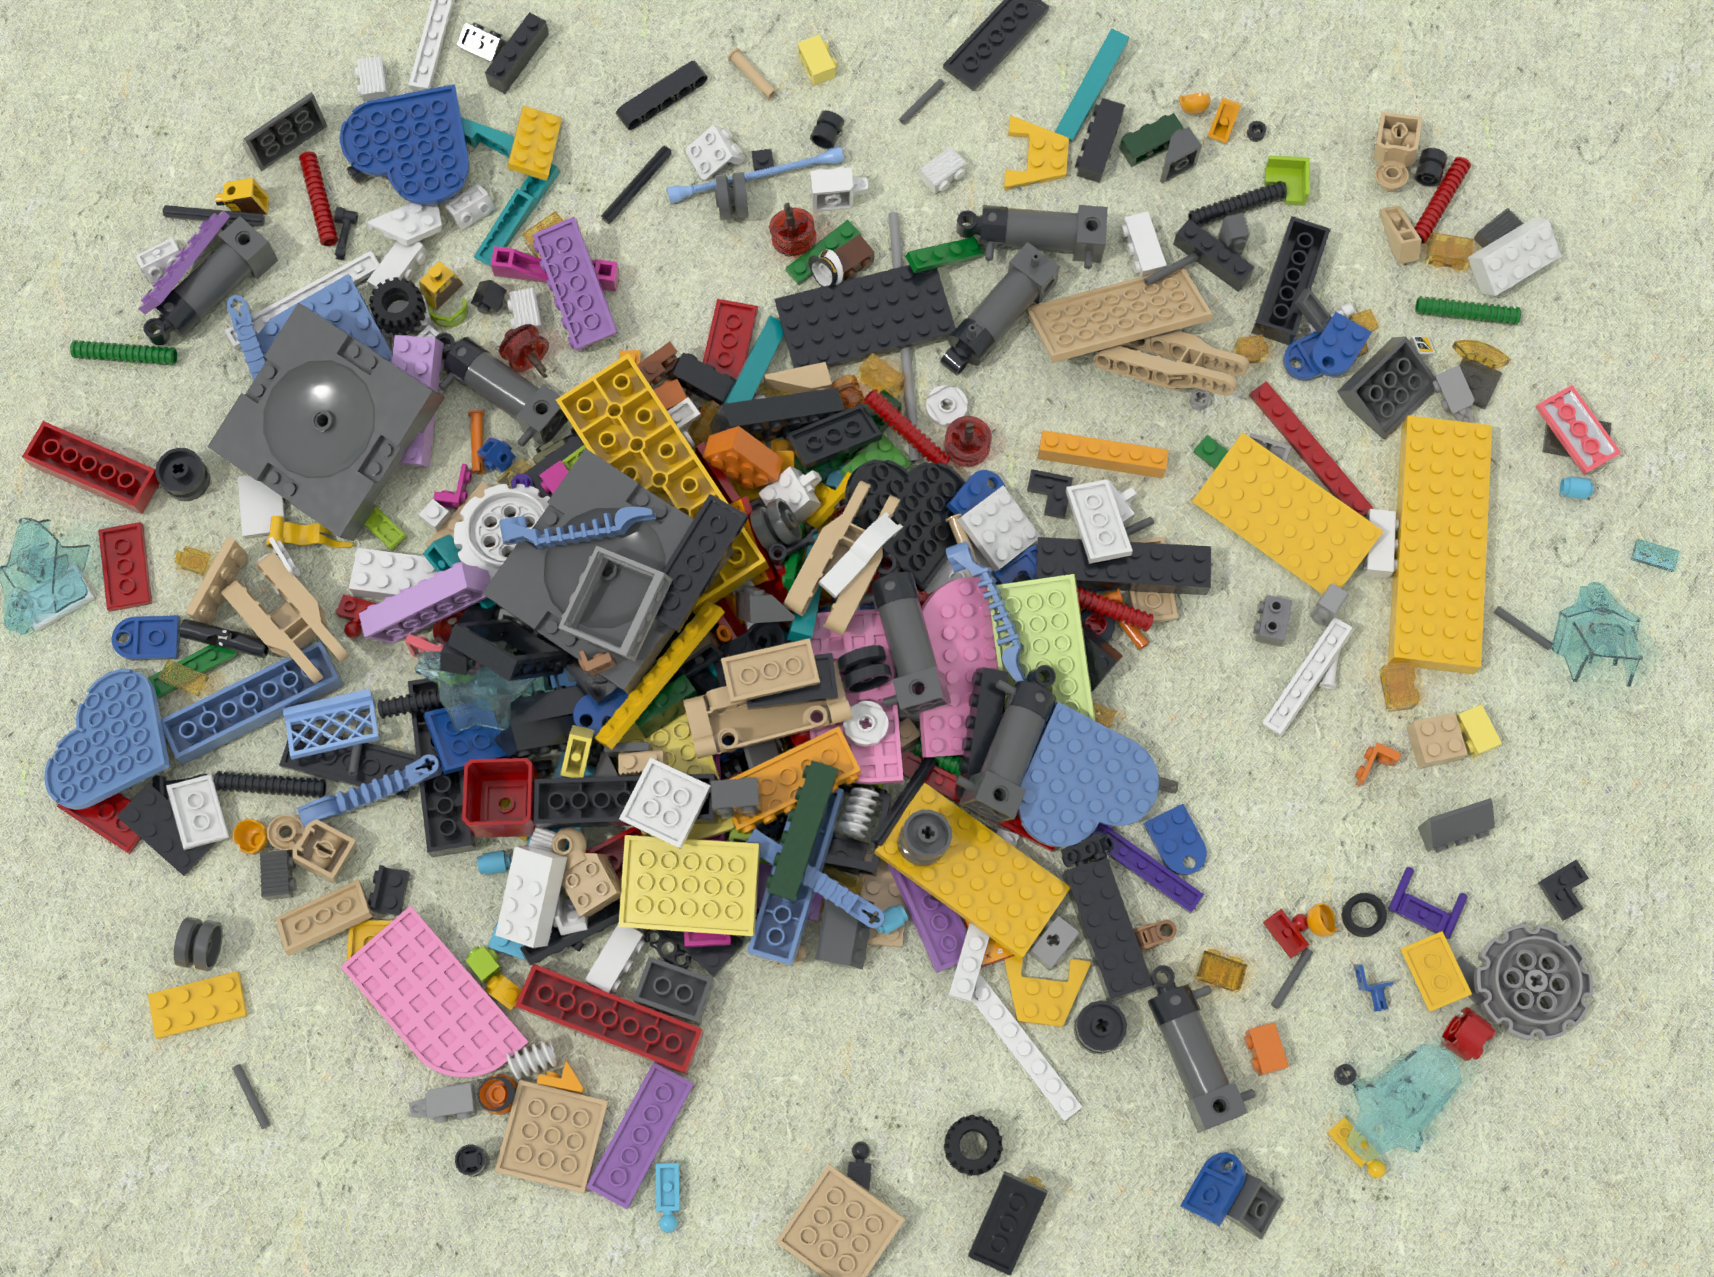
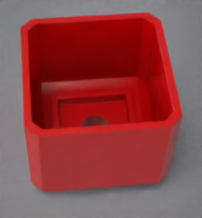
M527 758L470 759L464 765L462 821L477 838L526 837L533 835L536 827L534 825L535 779H540L533 764ZM511 800L512 806L508 810H502L500 808L502 801Z

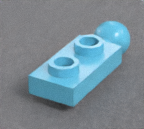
M679 1163L656 1164V1212H664L659 1221V1226L663 1232L671 1233L678 1226V1220L673 1215V1211H680Z

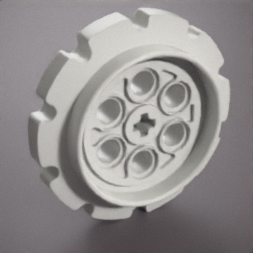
M500 484L485 489L484 497L478 498L474 496L469 500L460 512L463 521L457 522L454 528V544L457 549H462L458 552L461 562L488 570L490 580H492L507 559L504 556L511 553L517 545L503 544L499 521L508 518L509 514H516L514 517L525 516L527 524L532 523L535 525L549 506L547 501L550 497L540 498L539 490L534 487H525L524 484H517V487L514 489H509L507 484ZM490 524H496L492 528L488 527ZM490 543L495 544L493 547H486Z

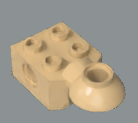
M1381 112L1373 159L1380 163L1375 171V179L1382 189L1394 191L1401 188L1407 182L1409 173L1406 167L1415 163L1423 117Z
M289 814L280 815L269 823L267 829V838L271 845L280 850H292L293 861L296 865L332 884L337 880L357 846L355 839L317 819L308 823L304 828L301 820L296 816ZM284 829L292 831V835L288 838L281 837L280 833Z
M566 827L554 835L551 850L552 853L567 857L562 884L579 916L590 917L621 897V882L605 854L586 853L587 843L585 836L574 827ZM568 840L570 847L565 851L564 844Z

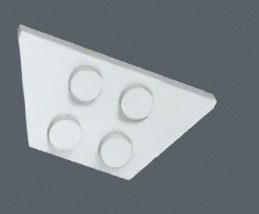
M410 203L367 221V228L372 231L374 228L384 232L385 237L409 246L441 232L442 224L438 204L419 205Z

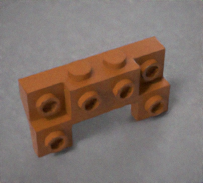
M670 341L637 364L649 385H656L667 375L669 377L678 359L676 357L678 351Z

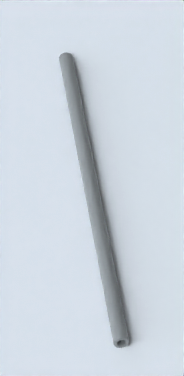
M897 212L888 214L893 269L903 266L899 215ZM907 347L900 349L907 420H911L912 425L915 424L917 426L911 348ZM909 444L910 462L913 464L921 462L920 453L917 452L916 448H912V444Z

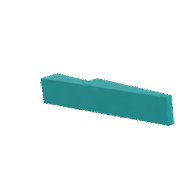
M1111 28L1055 133L1068 137L1069 142H1073L1106 86L1110 74L1126 49L1129 36Z
M461 117L465 140L468 145L476 148L479 143H482L510 158L515 136Z
M551 163L547 181L528 175L520 190L517 188L474 255L475 259L491 267L494 246L507 248L560 174L557 166Z
M770 315L724 404L752 400L784 335L781 322Z
M815 534L813 538L817 539L819 535ZM809 545L806 547L803 564L806 561L813 545ZM821 585L817 589L804 616L793 612L795 620L791 621L787 640L796 642L810 638L811 641L822 589Z

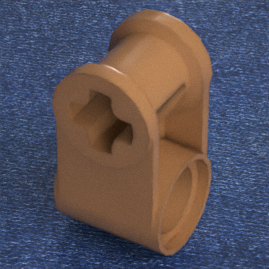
M1162 920L1133 929L1141 952L1171 941L1177 932L1176 925L1171 920ZM1168 926L1171 929V935L1163 936L1160 933V927Z

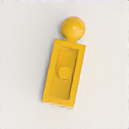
M1345 1117L1327 1132L1330 1138L1358 1168L1366 1164L1369 1175L1376 1179L1385 1175V1164L1380 1160L1372 1158L1377 1151Z

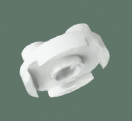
M941 385L929 393L926 401V413L929 419L939 427H951L960 423L966 416L968 401L965 394L959 388ZM943 402L952 404L950 410L942 408Z
M861 701L851 706L853 719L843 721L846 737L854 744L863 747L879 744L888 730V718L882 707L872 701ZM865 718L869 719V723L872 724L867 729H863L862 725L859 724L860 721L864 722Z

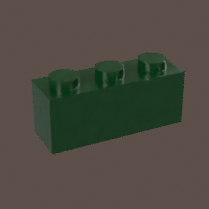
M1174 113L1168 116L1164 115L1152 124L1147 123L1133 133H1126L1121 138L1119 149L1129 165L1133 167L1168 150L1171 135L1178 129L1183 130L1184 128Z
M685 674L662 688L635 721V724L645 738L684 714L686 710L683 700L698 697L696 690Z

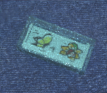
M1637 539L1634 544L1631 560L1674 572L1679 551Z

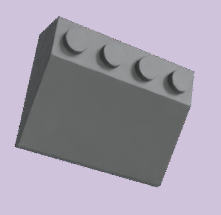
M312 92L243 138L242 145L247 155L260 171H263L327 127Z
M1407 336L1392 337L1337 393L1350 410L1382 439H1386L1434 391L1432 382L1435 380L1433 373Z

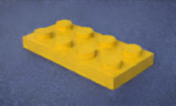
M523 105L507 169L547 181L562 117Z
M238 971L148 994L155 1039H162L248 1016L240 972Z

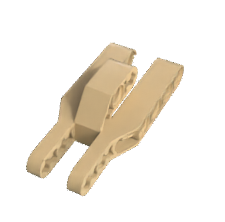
M1177 330L1098 350L1093 359L1094 364L1102 370L1142 380L1164 388L1179 391L1182 388L1195 387L1223 396L1232 395L1238 385L1236 379L1231 375L1243 376L1250 365L1248 359L1242 355L1210 347L1196 335ZM1122 345L1128 346V347H1132V348H1135V349H1139V350L1135 351V350H1131V349H1128V348H1124V347H1122ZM1141 350L1157 354V356L1142 353ZM1161 356H1165V357H1168V358L1176 359V360H1179V361H1173V360H1170V359L1162 358Z
M861 480L843 514L822 528L783 603L785 608L804 616L820 586L819 581L863 534L865 530L852 524L868 494L871 487L870 484ZM890 495L878 518L887 512L889 518L892 519L900 499ZM882 547L875 553L857 577L840 593L836 603L832 605L831 612L823 627L841 636L845 634L877 572V567L882 560Z
M271 551L257 562L258 565L256 567L287 602L269 615L239 580L232 582L221 593L273 653L293 659L312 682L316 684L323 676L302 653L300 649L318 636L341 663L350 655L328 631L324 609L293 574H289L283 562Z

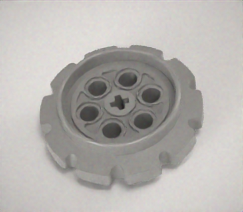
M1522 924L1502 931L1500 933L1501 940L1494 937L1487 942L1478 956L1483 966L1474 970V988L1477 994L1484 996V1001L1480 1006L1493 1024L1504 1023L1507 1034L1522 1040H1531L1534 1034H1536L1540 1041H1547L1566 1034V1025L1575 1027L1582 1021L1589 1009L1584 999L1593 995V979L1591 972L1583 969L1582 965L1586 962V958L1572 940L1564 943L1561 940V932L1544 925H1537L1531 931L1526 924ZM1520 956H1523L1527 960L1526 967L1520 964ZM1542 959L1549 962V970L1542 966ZM1507 974H1511L1514 977V985L1507 981ZM1532 978L1535 980V981H1534V984H1535L1536 986H1532V985H1531L1532 982H1533V981L1531 980ZM1553 980H1555V981H1557V982L1559 983V985H1560V990H1559V991H1557V990H1555V989L1553 988V986H1552V981H1553ZM1517 995H1521L1524 998V1006L1517 1002ZM1540 998L1546 1000L1548 1004L1547 1009L1541 1007Z

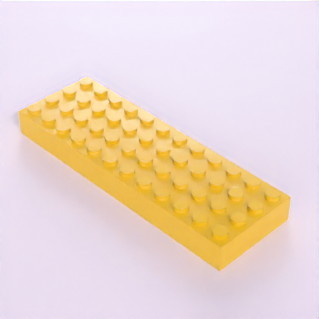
M629 353L556 399L589 451L638 482L640 486L672 507H676L694 519L709 494L727 503ZM744 527L731 546L734 550L733 554L712 584L706 587L692 610L695 615L707 601L714 604L769 568L766 560Z
M1409 415L1402 423L1396 512L1399 526L1397 532H1395V539H1398V548L1394 552V559H1397V569L1393 572L1388 664L1475 674L1481 668L1492 425Z

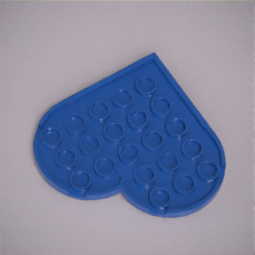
M455 84L367 101L353 109L352 114L342 124L340 146L350 165L370 176H388L397 194L411 203L435 205L445 202L462 189L468 178L470 163Z

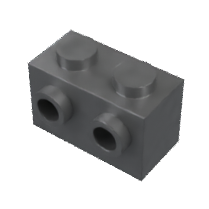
M1266 595L1265 599L1259 602L1257 613L1260 614V619L1255 622L1253 633L1256 634L1255 641L1279 647L1282 646L1286 637L1292 600Z

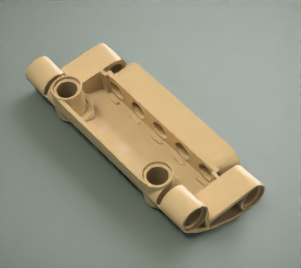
M834 661L833 663L838 699L748 710L747 700L731 704L728 688L724 686L710 690L705 695L683 700L697 758L700 759L723 752L729 753L739 748L812 729L820 730L824 726L853 719L837 662ZM814 713H820L823 716V720L815 723L811 720V716ZM733 736L735 741L732 745L726 746L722 743L723 738Z

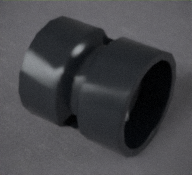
M822 111L810 135L811 141L823 149L834 148L838 135L844 126L843 118L835 112Z
M1437 148L1422 150L1419 159L1420 166L1417 167L1415 180L1424 186L1433 187L1439 185L1447 162V154Z
M468 1144L462 1146L455 1155L456 1168L464 1175L478 1177L484 1174L489 1167L490 1159L488 1153L476 1145Z

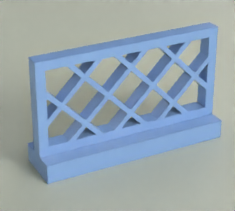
M366 689L283 708L291 759L380 740L375 712L376 705L371 690ZM370 709V713L365 719L357 715L360 711ZM345 714L349 716L343 724L336 721L338 716ZM323 719L327 721L321 729L314 726L316 721ZM353 719L361 722L356 730L347 727ZM331 724L339 727L334 735L326 732ZM293 725H305L299 734L292 731ZM366 725L373 729V734L362 735L360 732ZM310 729L318 732L312 740L304 737ZM344 730L351 733L347 740L338 739ZM322 735L330 739L325 745L316 744ZM300 740L307 743L303 750L295 751V746Z

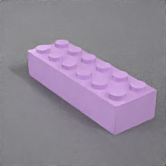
M395 335L392 363L438 392L444 343L436 338ZM436 413L423 433L419 432L398 466L430 468Z
M458 562L453 564L452 568L446 571H439L435 573V576L421 580L411 588L402 589L401 593L395 596L386 597L379 604L368 606L367 610L359 613L364 638L393 644L407 637L408 634L416 633L486 599L487 597L482 592L491 581L489 571L478 566Z

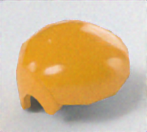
M1195 93L1178 97L1183 112L1189 115L1202 113L1208 109L1211 102L1209 93L1206 95L1204 93Z
M246 818L240 821L234 828L232 839L239 846V850L244 853L257 854L264 850L269 843L267 828L260 821Z
M1322 902L1313 905L1309 909L1306 919L1311 932L1319 937L1334 935L1338 928L1335 926L1334 912L1329 905Z

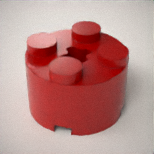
M1465 1007L1461 1010L1463 1014L1459 1018L1455 1015L1447 1025L1442 1035L1445 1041H1441V1045L1464 1061H1468L1471 1058L1477 1060L1484 1051L1482 1047L1486 1041H1489L1494 1036L1495 1029L1492 1028L1491 1023L1470 1008Z

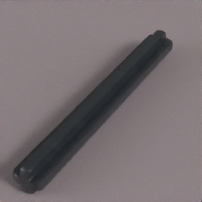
M664 145L658 150L601 215L604 222L610 224L670 157L672 154L670 148Z
M165 205L163 216L205 221L214 213L218 215L224 210ZM225 211L230 215L226 223H233L239 216L249 225L263 226L265 223L263 214Z
M925 757L872 836L871 842L874 845L883 846L905 809L935 767L936 761L933 758Z

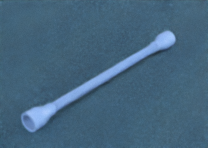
M839 146L830 148L823 154H818L817 157L807 158V160L802 159V161L769 167V169L764 168V170L744 173L745 181L762 178V176L767 177V175H775L780 172L792 171L815 164H838L844 162V157ZM732 176L728 178L729 185L733 184ZM714 180L711 183L706 182V184L703 183L696 186L676 185L667 187V192L672 204L680 202L694 193H699V191L704 192V190H712L717 187Z

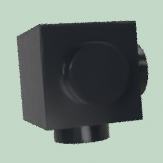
M492 280L481 281L478 284L471 304L477 307V310L483 314L498 312L503 306V299L507 290Z

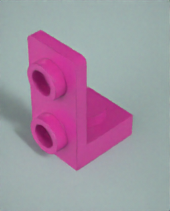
M462 463L456 494L447 490L434 492L433 499L444 508L457 510L468 498L466 487L467 484L471 483L472 472L467 464Z

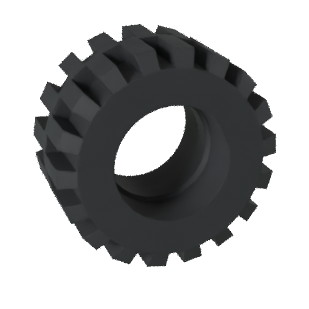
M393 277L392 281L388 278L385 280L386 283L382 284L380 282L377 285L378 289H373V296H370L369 299L371 303L369 304L370 310L378 326L388 334L392 331L394 336L398 335V333H401L403 336L407 335L406 332L408 331L414 332L415 327L419 328L422 325L420 320H425L424 313H426V304L419 288L412 281L408 283V280L405 278L399 280L398 277ZM404 300L409 302L407 307L401 312L391 313L387 311L389 306L396 301Z
M969 1115L968 1117L960 1118L952 1124L945 1136L944 1151L946 1159L961 1174L964 1173L968 1176L982 1175L991 1170L1001 1157V1152L1003 1151L1002 1135L1000 1136L997 1126L995 1127L992 1121L986 1120L983 1116ZM978 1132L985 1138L987 1149L981 1158L972 1160L966 1158L961 1153L959 1145L964 1134Z

